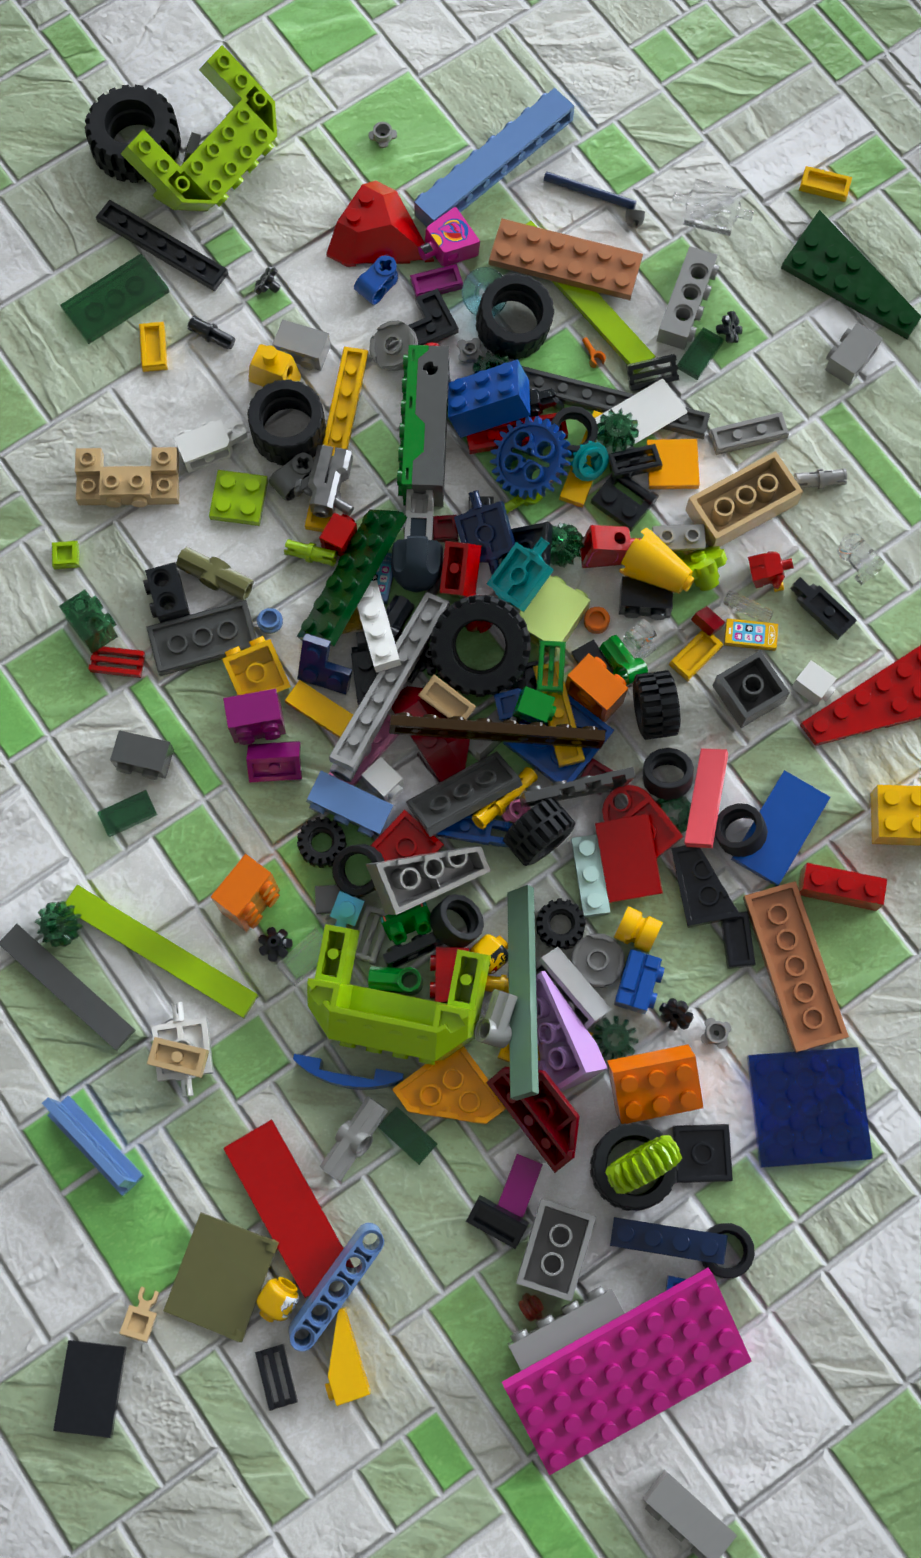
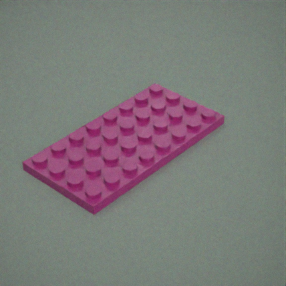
M706 1268L502 1381V1384L548 1474L551 1475L752 1362L714 1275L709 1268Z

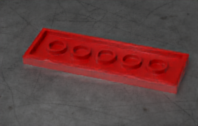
M271 1119L223 1149L272 1239L279 1242L277 1248L304 1298H307L312 1294L344 1247L278 1128ZM349 1258L346 1262V1266L349 1268H354V1265L352 1264Z

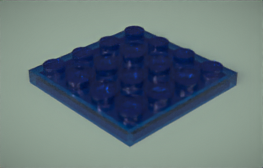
M858 1047L747 1056L760 1168L873 1159Z

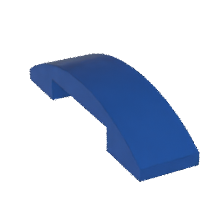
M294 1054L293 1060L312 1076L326 1083L347 1089H381L397 1085L404 1080L403 1073L382 1069L375 1070L374 1079L322 1070L323 1060L321 1058Z

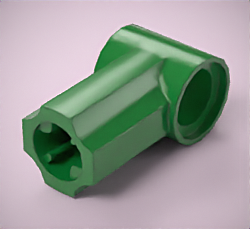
M617 635L609 637L599 647L613 666V675H620L626 681V686L633 684L635 675L648 673L645 661L641 658H634Z
M370 966L368 988L386 992L405 993L410 996L418 994L423 988V979L415 968L407 967L402 969ZM409 975L417 977V984L412 988L403 986L404 979Z

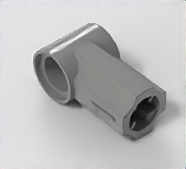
M494 989L486 1016L481 1018L475 1026L474 1036L478 1042L497 1048H504L509 1044L512 1036L509 1022L518 996Z

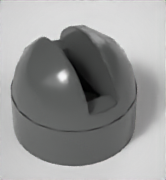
M626 210L625 219L627 225L632 227L635 221V227H640L645 218V211Z

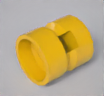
M628 906L614 938L625 944L633 942L634 948L649 954L663 922L651 916L643 918L642 912Z

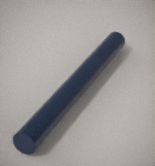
M546 171L544 181L631 210H634L637 204L636 200Z

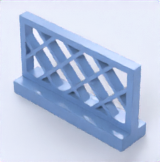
M67 1096L61 1102L49 1097L42 1102L50 1112L47 1116L122 1196H125L144 1177L141 1171L70 1096Z

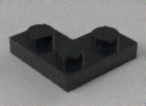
M438 288L415 298L416 305L423 319L408 326L416 333L418 345L436 343L459 333V328Z

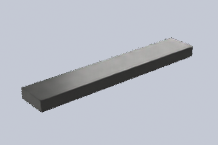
M16 924L1 939L0 946L116 1051L136 1031L20 925Z

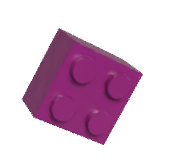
M276 688L223 698L227 725L234 743L248 745L254 743L256 739L275 740L280 738L281 735L286 734L282 706Z

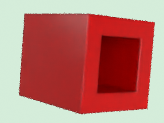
M334 512L319 537L321 548L336 550L338 556L341 557L348 548L352 536L357 532L355 520L346 514L339 515Z

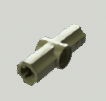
M187 546L178 555L177 568L198 578L208 588L216 591L220 589L242 601L250 595L254 584L253 579L231 569L223 560L217 557L209 558Z

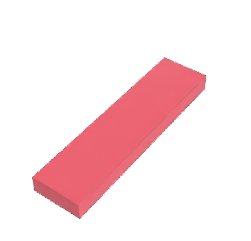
M701 748L684 842L686 847L713 848L728 760L727 749Z

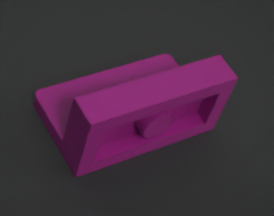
M300 742L248 745L246 762L249 783L302 779Z

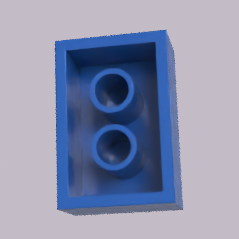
M518 359L448 382V418L460 438L530 416L529 379Z

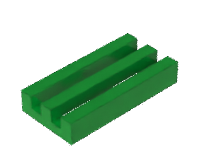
M540 640L537 691L563 695L566 642ZM545 647H550L548 686H542ZM555 648H560L558 687L553 686Z

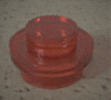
M525 1293L522 1295L523 1299L518 1302L520 1310L528 1321L540 1320L542 1318L541 1311L544 1310L541 1301L536 1295L531 1296L529 1293Z

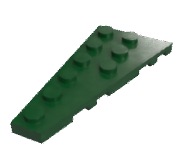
M820 210L782 263L781 269L907 340L921 320V315Z

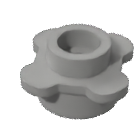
M378 122L374 125L373 131L369 132V139L376 141L380 148H386L392 139L397 138L396 130H392L391 125L387 122Z
M473 338L468 341L461 339L457 342V347L460 349L458 357L461 362L474 363L482 359L483 353L480 351V339Z
M708 1018L704 1023L706 1029L705 1033L701 1036V1041L706 1045L711 1043L717 1045L720 1049L725 1048L728 1045L726 1039L731 1031V1025L728 1022L723 1023L715 1021L714 1018ZM714 1031H718L719 1035L715 1036Z

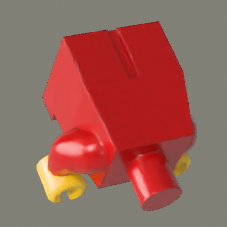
M773 551L748 557L752 580L756 589L772 584L774 592L784 590V570L794 568L792 558L782 560L780 553Z

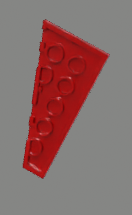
M921 645L804 720L800 726L813 744L818 746L845 739L848 736L860 733L865 734L875 729L888 728L921 719Z

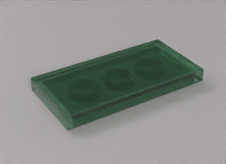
M140 253L60 306L86 342L90 344L170 291L153 267Z

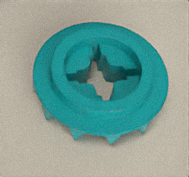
M589 440L585 445L580 444V449L577 452H573L574 459L570 462L573 467L572 472L577 478L583 481H592L601 476L605 471L609 455L605 446L599 442ZM587 455H589V456L592 457V458L590 459V460H591V466H592V467H590L589 465L586 464V462H587V459H586Z

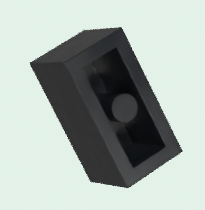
M622 576L619 615H624L627 618L648 616L654 620L670 618L673 609V591Z

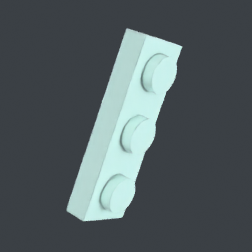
M597 834L571 838L584 918L610 914V907Z

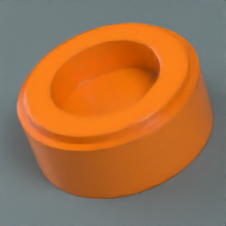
M592 607L585 613L584 626L589 632L600 634L609 626L610 616L604 608Z

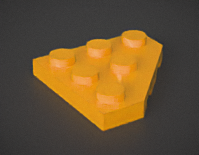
M462 1047L445 1060L435 1061V1065L425 1064L392 1088L408 1113L486 1125L506 1110L486 1083L488 1081L487 1077L465 1047Z

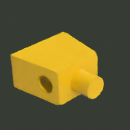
M260 344L249 366V382L263 387L277 380L289 379L300 381L301 374L294 358L290 354L279 351L271 345Z

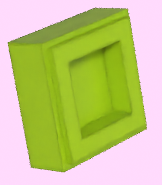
M78 541L52 542V567L54 570L80 568Z

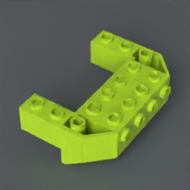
M223 45L203 64L199 71L229 101L233 108L188 159L179 166L144 129L121 153L156 189L152 196L173 210L208 211L215 204L220 207L229 197L226 192L231 187L235 190L244 181L241 176L247 170L251 173L259 164L256 159L261 154L265 157L274 148L272 142L277 137L275 101Z
M325 924L315 979L308 978L307 1002L309 1009L328 1039L340 1041V1046L356 1048V1045L365 1046V1051L382 1054V1050L389 1051L396 1058L408 1059L409 1056L418 1057V1062L435 1065V1061L445 1060L475 1039L474 1031L480 1018L491 955L457 950L448 1003L446 1004L351 985L350 981L360 930Z

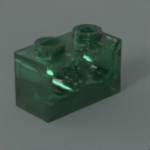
M85 589L59 605L66 620L91 653H94L118 637L113 628L117 624L109 613L103 614L101 610L104 607L95 595L91 597Z

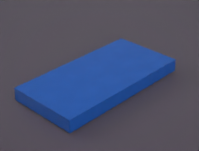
M784 770L760 810L768 830L766 842L756 853L746 857L733 856L731 860L774 886H779L831 797ZM755 822L752 823L742 841L747 840L753 835L756 830Z

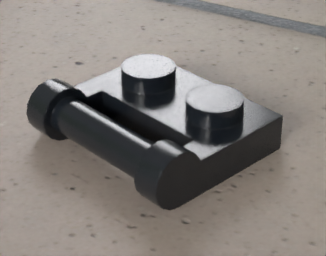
M611 474L609 479L593 496L591 504L623 527H628L631 532L654 505L659 495L654 491L649 492L629 477L613 480ZM619 482L643 499L644 502L642 505L638 504L617 489L615 485Z

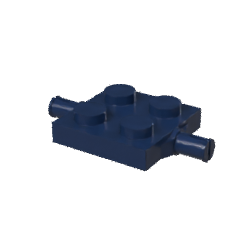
M479 490L468 493L473 508L464 514L455 516L454 519L461 543L481 545L480 563H488L492 576L499 567L498 560L509 553L515 541L504 502L499 501L490 505H482Z

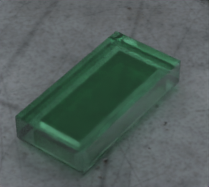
M703 327L677 364L678 369L698 380L722 346L724 339Z
M147 790L97 812L109 837L158 815Z
M397 1106L378 1126L383 1133L418 1165L438 1145Z

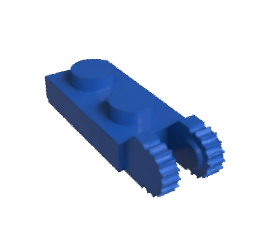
M470 814L436 833L438 837L508 848L503 841L504 837L491 836V831L494 828L507 832L513 824L492 820L486 828L480 829L472 821L474 814Z

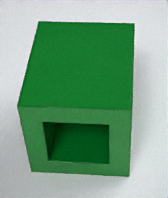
M525 686L519 694L512 716L531 723L541 722L545 724L547 720L551 722L556 711V706H553L555 697Z

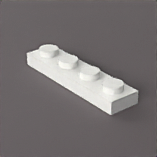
M377 580L371 581L357 607L373 665L377 673L400 666L401 661Z

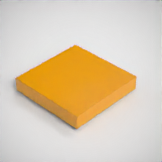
M697 439L647 440L646 445L656 444L663 464L661 470L648 472V490L699 489Z

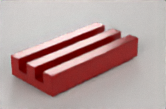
M93 645V655L90 658L91 665L89 664L90 672L135 678L142 677L145 660L144 651ZM99 654L113 655V656H122V657H130V658H139V659H138V660H132V659H124V658L106 657V656H99ZM97 663L136 666L137 670L98 666Z

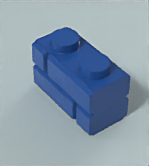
M630 949L614 1005L641 1014H646L648 1008L653 1009L657 998V993L653 992L655 982L661 983L665 970L664 967L660 966L662 959Z

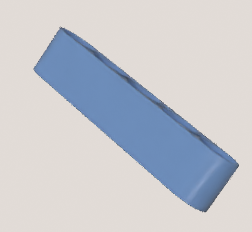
M365 1223L357 1229L291 1321L288 1333L291 1346L295 1350L307 1351L314 1346L384 1246V1238L376 1224ZM374 1233L377 1235L374 1243H363V1238L367 1234ZM357 1257L360 1259L357 1267L349 1268L346 1266L349 1258ZM334 1281L343 1283V1287L337 1292L329 1290L330 1284ZM317 1305H323L327 1308L322 1315H314L312 1309ZM300 1329H306L310 1332L304 1339H298L294 1336Z

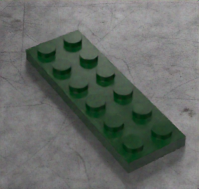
M369 509L364 515L360 527L352 536L350 544L345 553L340 557L332 576L326 581L325 588L315 600L314 607L309 616L302 623L301 630L297 635L300 640H303L305 634L331 641L330 646H335L407 519V516L402 511Z

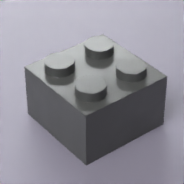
M761 650L717 675L712 685L740 728L785 703L790 694Z

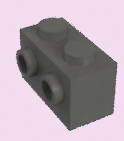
M119 730L110 761L117 767V771L125 774H132V771L142 773V776L147 779L157 780L158 777L166 779L174 748L169 741Z

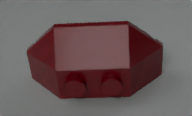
M407 686L402 689L391 707L395 715L399 712L410 713L412 716L417 717L433 714L439 718L448 719L418 696L423 690L420 687ZM409 735L440 782L466 768L471 739Z
M503 1067L486 1082L554 1173L575 1158L580 1116L546 1071L538 1070L539 1094L520 1100L510 1098V1067Z

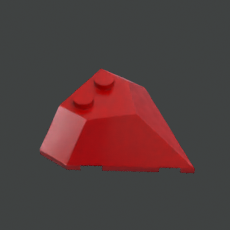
M375 180L361 185L338 219L326 256L346 267H356V264L371 263L373 265L379 257L385 255L394 258L396 264H409L410 261L423 260L419 254L418 247L425 244L397 191ZM431 257L425 260V263L434 262V258Z

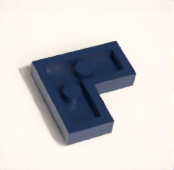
M305 634L302 640L297 679L346 695L350 687L352 669L328 662L331 641Z

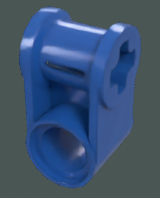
M386 255L379 257L366 272L359 276L354 284V290L372 305L380 302L384 295L398 281L397 264L394 258Z

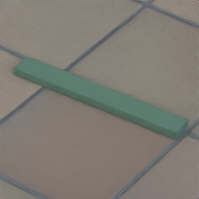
M530 885L507 892L509 994L518 996L509 1022V1026L512 1029V1036L509 1042L510 1098L514 1100L539 1094L534 887Z

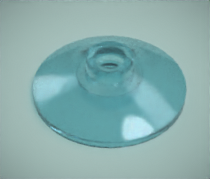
M477 268L470 272L464 280L462 286L463 302L466 308L475 316L481 301L479 290L482 288L485 292L489 284L493 283L498 277H503L493 268ZM506 302L499 303L492 309L493 316L503 310Z

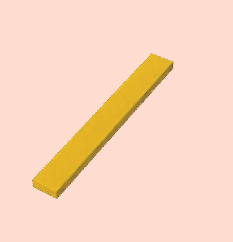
M346 346L343 348L322 444L333 447L332 456H334L335 448L347 450L349 448L369 355L368 350ZM309 505L305 529L323 532L331 517H316L311 512Z

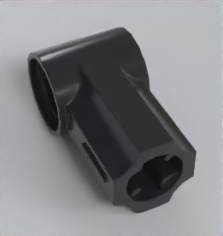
M395 595L386 609L395 643L414 609V604L401 595Z

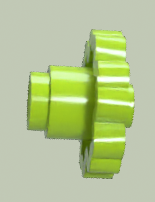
M709 546L704 550H696L686 555L682 561L693 571L692 577L695 578V585L701 591H708L719 585L718 579L720 575L718 568L726 564L727 556L724 549H720V546Z

